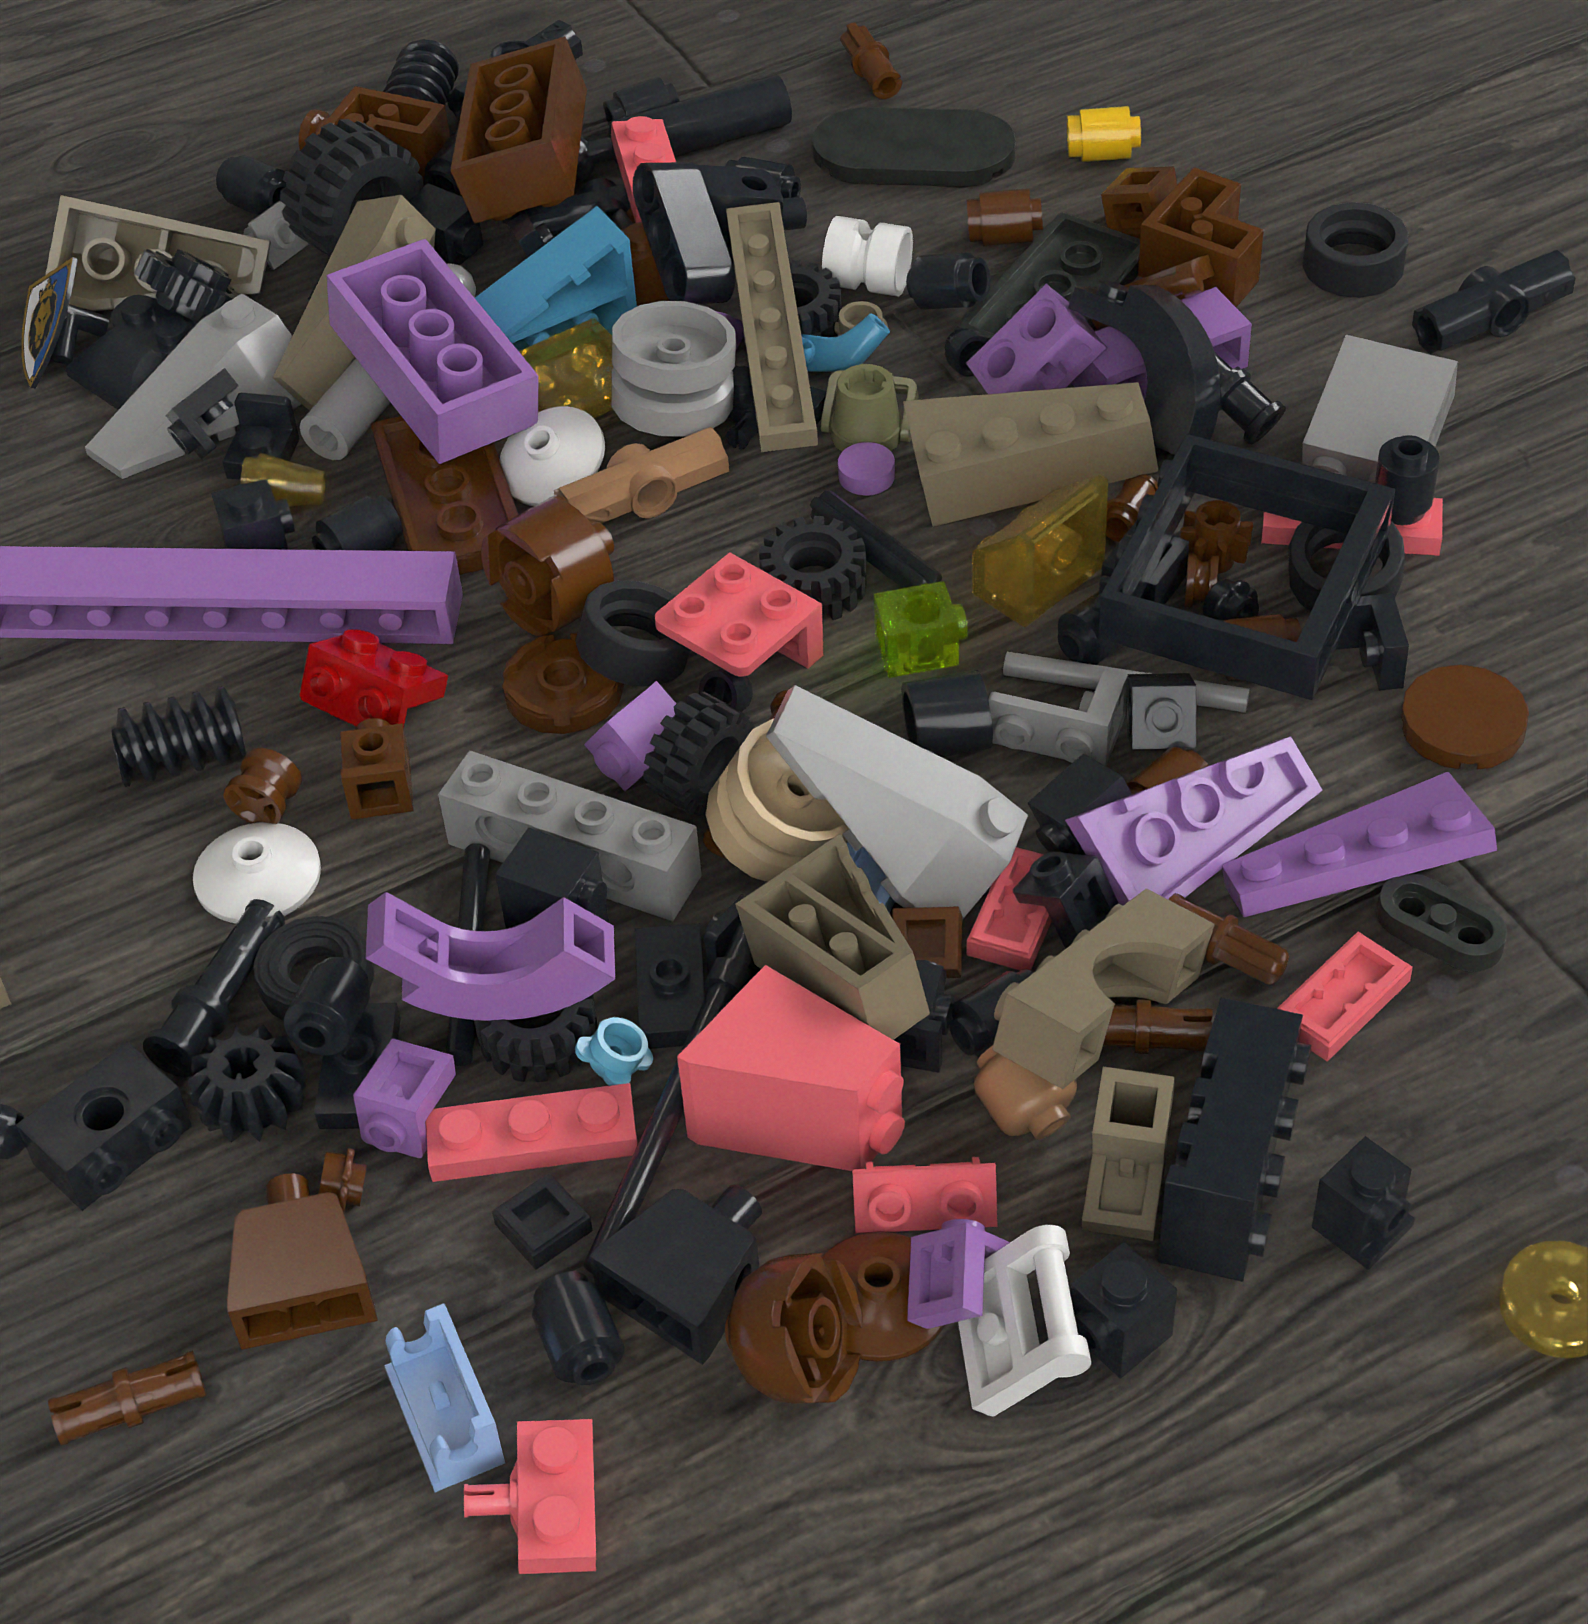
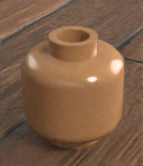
M993 1046L979 1057L977 1065L980 1071L974 1079V1090L996 1125L1004 1134L1021 1136L1031 1132L1036 1140H1040L1056 1132L1069 1121L1071 1116L1066 1108L1076 1095V1080L1064 1089H1061L993 1051Z

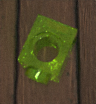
M944 581L874 594L875 638L888 678L959 665V640L967 639L968 637L967 621L962 604H952Z

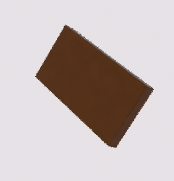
M402 416L370 423L393 505L403 527V538L407 551H451L456 554L459 575L483 570L481 556L483 539L501 524L518 516L494 442L439 464Z

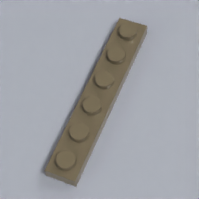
M780 203L727 208V223L761 452L818 445L817 427Z

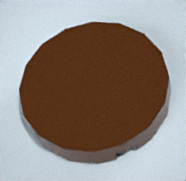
M570 633V639L555 640L554 634L538 637L520 647L506 662L502 687L507 709L520 724L542 733L567 734L586 730L606 719L620 703L624 683L612 681L594 671L580 657L575 642L577 633Z
M1461 664L1437 667L1418 676L1405 691L1401 714L1403 721L1402 730L1406 741L1422 757L1443 767L1460 769L1461 763H1478L1477 770L1493 768L1512 758L1524 743L1529 709L1523 694L1507 678L1488 669Z

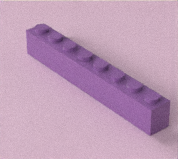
M0 546L1 638L318 642L343 635L346 630L358 629L375 634L379 638V643L453 644L463 596L456 554L451 551Z

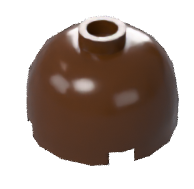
M823 1253L786 1255L770 1259L743 1279L726 1319V1342L743 1377L748 1384L775 1401L793 1404L836 1402L849 1390L859 1367L861 1353L848 1354L847 1324L862 1329V1312L856 1288L844 1265L837 1259H822L821 1255Z

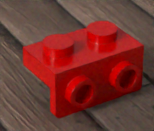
M350 629L344 631L343 635L309 644L300 698L302 701L356 727L366 719L378 718L387 721L390 725L402 723L404 728L408 708L444 697L449 675L426 665L427 660L418 654L395 651L380 644L378 636L373 633Z

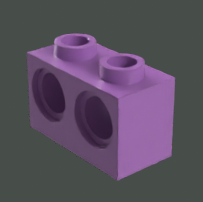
M1045 284L966 364L988 394L1066 388L1107 347L1080 313L1068 308L1070 302L1049 285Z

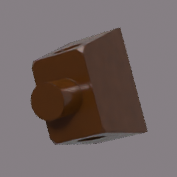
M282 1174L271 1179L266 1185L268 1205L244 1209L234 1220L227 1310L241 1349L378 1321L366 1274L337 1195L326 1192L310 1196L308 1180L299 1174Z

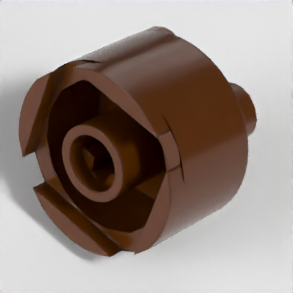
M554 495L501 524L494 531L487 534L482 542L481 556L487 580L490 586L499 582L508 599L500 603L501 606L518 626L535 636H544L550 632L558 631L582 617L587 595L599 585L614 582L613 569L609 555L614 551V541L611 534L601 523L594 522L591 524L578 509L569 504L560 495Z

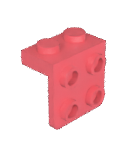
M730 552L655 614V626L659 632L738 677L750 675L777 651L807 669L824 656L822 603Z

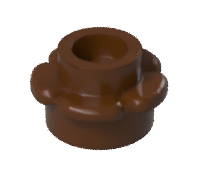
M348 1148L347 1155L326 1152L319 1194L329 1192L337 1195L343 1214L346 1205L360 1207L367 1166L365 1164L353 1163L354 1150L352 1148Z

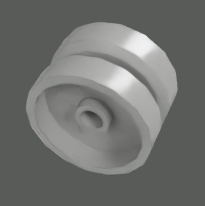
M686 301L653 302L639 305L622 314L612 327V365L614 367L612 369V408L620 420L646 433L658 436L680 437L689 436L709 427L714 428L723 423L733 410L734 380L732 370L735 367L736 350L734 327L725 316L709 307Z

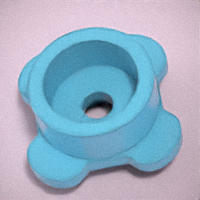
M613 1017L602 1020L594 1035L591 1037H580L575 1045L577 1057L583 1062L590 1063L592 1069L599 1076L603 1077L605 1083L609 1086L630 1083L633 1073L637 1070L644 1071L649 1069L653 1062V1054L648 1048V1041L644 1032L636 1024L624 1018Z

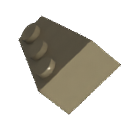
M841 834L735 903L754 964L762 969L767 965L892 1040L930 1014L913 951L883 903L880 904L875 897L867 876L862 868H858L851 858L847 844Z

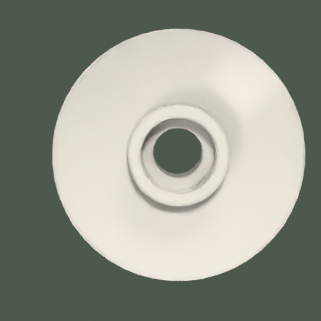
M560 406L538 412V422L530 428L510 435L501 451L499 460L512 497L523 504L536 506L554 496V490L597 473L605 452L604 435L595 419L581 409Z
M252 823L234 828L222 834L205 848L194 868L193 885L201 905L210 914L221 920L237 923L245 912L247 904L251 900L260 899L274 905L264 920L269 922L275 912L280 910L283 916H286L300 907L311 896L319 882L321 862L316 846L300 830L281 823Z

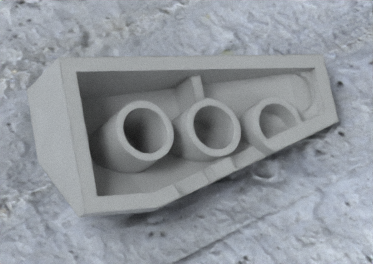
M241 293L199 321L85 446L87 455L122 479L183 456L185 452L175 443L167 431V428L172 423L165 415L224 368L239 385L227 396L233 404L238 393L241 392L286 396L291 400L294 410L301 403L273 379L292 338L291 333L277 314ZM235 405L209 425L201 417L196 420L208 436L215 434L219 441L234 436L236 434L234 426L239 425Z
M796 685L787 691L766 737L815 799H827L849 828L842 835L855 851L862 847L866 849L887 876L880 883L895 902L903 908L959 906L964 918L1010 863L1028 814L982 777Z

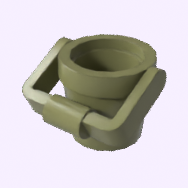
M859 364L849 367L845 371L838 370L833 372L828 382L821 419V432H831V440L840 451L845 450L851 445L863 442L877 443L892 451L899 445L900 441L910 442L911 434L906 412L904 409L902 420V415L898 410L896 393L906 394V401L918 400L919 395L916 383L910 378L896 377L893 375V372L873 364Z

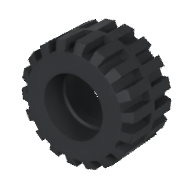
M349 119L339 120L337 125L330 122L322 126L320 134L312 133L305 139L306 145L301 151L296 150L291 158L294 160L291 169H286L283 177L286 187L281 190L280 202L286 205L282 210L284 220L290 223L289 229L295 235L331 257L357 201L402 195L406 200H409L419 194V190L423 187V176L418 174L420 166L417 160L411 157V153L360 121L354 123Z

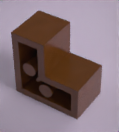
M354 86L322 125L324 126L330 122L337 125L339 120L349 119L354 123L360 121L409 151L411 157L417 160L420 166L418 174L423 176V179L427 163L450 137L445 105ZM321 127L315 133L316 135L320 134Z
M1193 167L1141 224L1138 276L1145 278L1209 254L1215 276L1203 280L1204 291L1217 287L1237 307L1259 282L1264 229L1238 220L1241 183Z

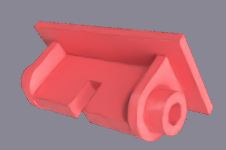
M972 1157V1162L939 1163L917 1167L915 1165L873 1167V1162H866V1169L852 1170L855 1234L940 1230L942 1223L954 1219H968L980 1222L985 1227H997L996 1164L980 1163L979 1157Z

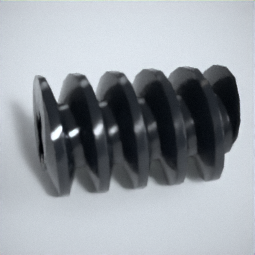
M421 39L410 42L400 51L383 92L443 104L446 107L448 102L447 94L453 90L459 73V64L455 54L447 46L437 41Z
M224 686L217 687L214 706L210 707L199 691L192 692L190 711L184 712L174 696L168 697L164 717H159L151 703L145 702L142 706L141 720L136 723L125 707L118 708L116 727L111 728L116 758L125 787H129L132 783L134 767L139 769L146 781L152 782L156 779L158 762L161 761L170 775L174 777L180 775L182 758L184 756H187L197 771H202L205 768L207 751H212L222 766L229 764L231 746L236 745L243 757L247 754L235 701H233Z

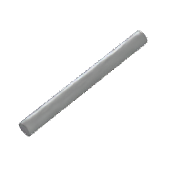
M1008 651L1003 667L1004 676L1096 690L1104 669L1126 674L1152 673ZM1194 680L1196 684V705L1246 713L1250 688Z

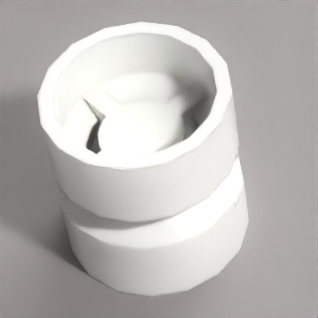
M835 216L830 223L825 238L822 270L827 268L832 271V278L837 277L841 288L856 290L862 282L865 283L869 292L899 297L906 286V277L912 261V230L907 226L879 223L871 230L868 222L865 220Z

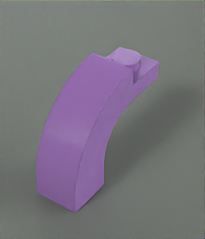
M385 892L368 905L366 959L401 977L402 1000L418 1008L445 1016L471 1020L523 1019L569 1007L584 1000L615 980L614 926L563 897L535 918L519 926L498 931H470L447 925Z

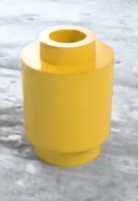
M1129 106L1079 110V115L1067 116L1069 158L1081 157L1082 162L1131 159L1132 148L1141 147L1140 117H1130Z

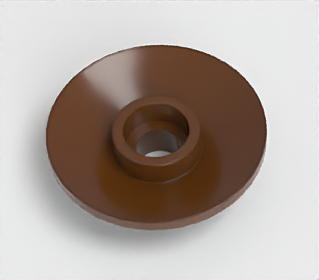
M888 1232L865 1233L838 1243L823 1255L822 1259H837L842 1263L856 1288L862 1312V1329L847 1324L848 1354L861 1353V1360L876 1362L905 1358L929 1345L944 1328L945 1325L926 1329L907 1321L911 1238ZM879 1279L890 1282L888 1285L879 1288L868 1284L870 1281Z

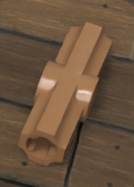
M712 427L652 451L644 444L634 443L619 449L611 457L607 469L554 490V495L563 496L591 524L594 522L602 524L631 511H634L639 517L652 518L664 513L673 504L677 497V492L729 472L728 456L723 448L721 438Z

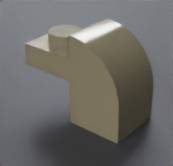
M1103 1066L1092 1132V1159L1082 1216V1230L1150 1241L1154 1240L1167 1156L1175 1077Z

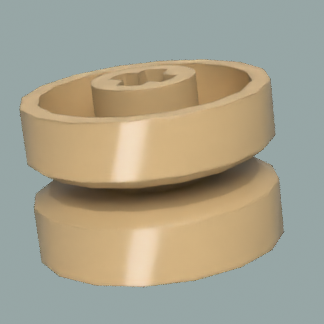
M774 719L752 729L710 790L706 810V818L713 841L728 861L749 876L767 882L837 835L841 834L846 842L847 840L842 834L849 829L827 799H815L768 740L766 735Z

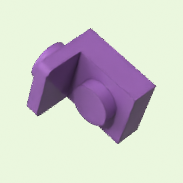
M392 1038L353 1095L362 1140L386 1152H399L416 1158H422L427 1150L425 1121L456 1075L453 1055Z
M968 1219L948 1220L942 1223L940 1230L911 1237L907 1321L929 1329L982 1316L984 1259L1010 1242L986 1232L985 1226L982 1223Z

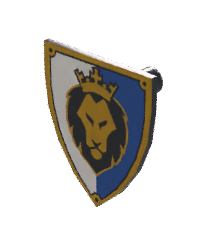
M70 258L29 286L22 328L21 356L24 374L31 388L36 389L50 358L61 364H70L73 361L78 330L98 337H102L107 331L108 317L69 304L77 267V258Z

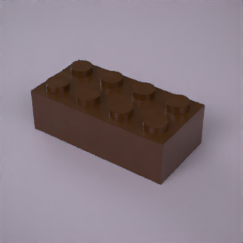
M566 36L470 64L450 170L474 223L489 219L495 221L505 220L515 215L518 211L539 205L552 207L560 204L566 198L574 196L587 88Z

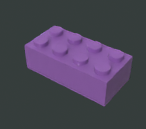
M426 239L327 275L330 326L439 464L530 428L538 422V374Z

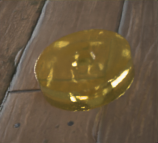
M1565 1241L1540 1242L1520 1251L1507 1266L1499 1295L1500 1311L1510 1331L1533 1350L1560 1358H1575L1588 1355V1248ZM1550 1295H1564L1568 1297L1572 1301V1303H1559L1555 1301Z

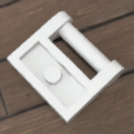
M1042 1225L1035 1227L984 1259L983 1315L958 1322L972 1409L994 1417L1056 1378L1076 1376L1090 1368L1091 1358L1086 1338L1078 1335L1064 1261L1068 1259L1070 1254L1065 1230L1059 1226ZM1035 1269L1049 1339L1039 1345L1027 1274Z

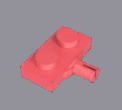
M592 1419L518 1421L517 1461L510 1475V1483L464 1484V1518L469 1516L510 1515L511 1524L518 1537L519 1574L596 1571Z

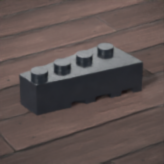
M1220 998L1204 1051L1201 1077L1196 1078L1187 1123L1183 1122L1176 1149L1178 1152L1175 1165H1170L1165 1181L1158 1256L1159 1263L1243 1282L1250 1254L1260 1257L1264 1256L1272 1214L1260 1212L1264 1195L1273 1198L1278 1197L1286 1156L1274 1154L1277 1138L1291 1140L1299 1100L1287 1097L1290 1083L1304 1085L1312 1045L1299 1042L1303 1014Z

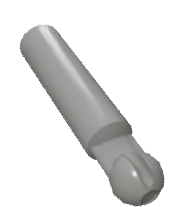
M447 264L475 298L476 286L472 275L460 265ZM355 358L301 420L299 427L301 436L306 444L317 454L330 460H341L371 427L370 423L375 422L391 402Z

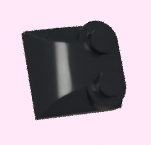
M140 294L129 296L112 311L111 320L114 328L105 333L65 367L67 376L119 410L196 324L185 316L164 308L157 303L158 299Z

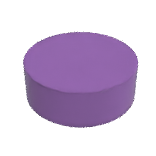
M872 442L857 443L847 447L838 458V478L841 486L853 494L863 496L875 495L887 490L895 479L894 455L885 446Z

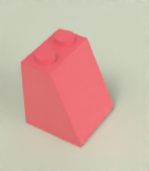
M767 965L743 987L677 1056L687 1137L698 1145L852 1171L854 1169H865L866 1162H871L878 1153L884 1155L891 1151L904 1130L905 1120L902 1118L904 1079L901 1077L900 1044Z

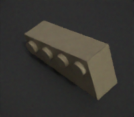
M1138 382L903 401L933 527L1158 471L1151 422Z

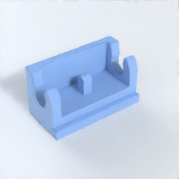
M444 1303L425 1311L423 1324L427 1332L421 1338L405 1342L401 1331L395 1327L388 1332L385 1340L391 1363L384 1366L434 1492L505 1464L495 1421Z

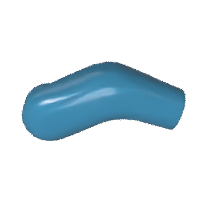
M870 313L855 327L838 337L828 338L801 334L807 372L845 371L849 367L863 364L887 337L890 330L881 319Z

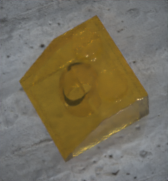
M1098 474L1056 489L1035 505L1023 509L1015 520L999 532L984 538L976 549L973 550L972 594L1025 628L1102 569L1105 559L1108 479Z

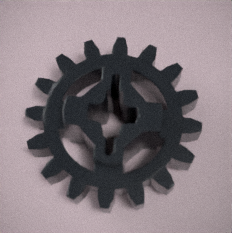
M146 249L134 271L139 280L151 285L152 289L157 290L155 298L158 299V304L170 311L185 316L197 324L200 320L222 307L226 302L240 295V293L234 291V288L229 286L232 279L228 277L229 274L180 249H177L174 258H169L158 251L155 253Z

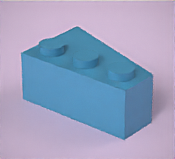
M596 206L476 296L475 299L535 370L612 337V327L620 316L637 307L630 239Z

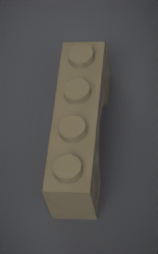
M1147 888L1125 905H1115L1105 920L1090 931L1087 929L1082 930L1068 948L1056 957L1052 955L1046 957L1036 972L1020 984L1014 982L1005 989L994 1012V1017L999 1021L992 1050L1057 1087L1064 1089L1099 1060L1115 1005L1109 997H1137L1163 1004L1169 1003L1199 978L1215 924Z

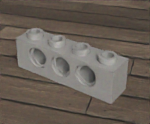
M473 751L467 753L438 794L449 845L465 850L471 844H482L489 848L490 859L504 863L528 827L599 852L602 879L607 885L606 899L672 922L702 876L697 828L695 825Z

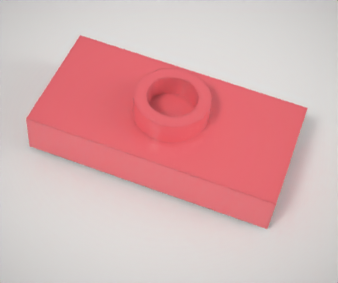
M1018 847L1015 848L1010 863L993 882L967 939V956L1020 971L1022 969L1031 971L1052 920L1045 906L1019 903L1013 893V889L1030 871L1031 865L1044 854Z
M1357 932L1277 1009L1303 1014L1299 1042L1312 1045L1311 1051L1328 1062L1410 982L1413 967L1365 935Z

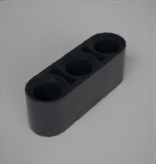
M693 162L640 163L633 176V196L669 301H686L694 304L728 302L734 292L735 272L698 166Z

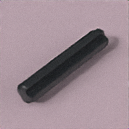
M825 490L819 497L812 499L810 503L812 519L814 516H824V525L829 526L833 518L843 521V531L850 526L857 531V539L862 538L865 544L866 560L917 600L928 602L933 595L940 593L942 589L940 584L942 575L940 572L833 491Z

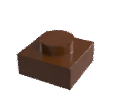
M959 906L893 908V920L912 949L915 961L928 960L944 966L947 978H961L963 916Z

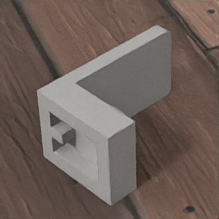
M1104 669L1095 692L1085 691L1079 710L999 692H991L988 700L992 718L993 743L1011 749H1021L1064 759L1072 763L1082 754H1085L1107 766L1126 716L1128 674Z

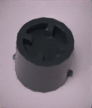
M978 670L902 683V708L909 742L940 757L992 747L993 728L989 700L982 676Z

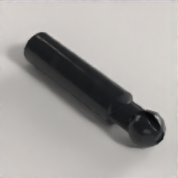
M775 74L612 120L611 122L627 121L638 116L662 119L675 157L787 125L792 120V108L787 88L781 77ZM611 122L607 137L591 142L581 137L575 184L586 180L593 172L595 164L614 160L618 164L611 141Z

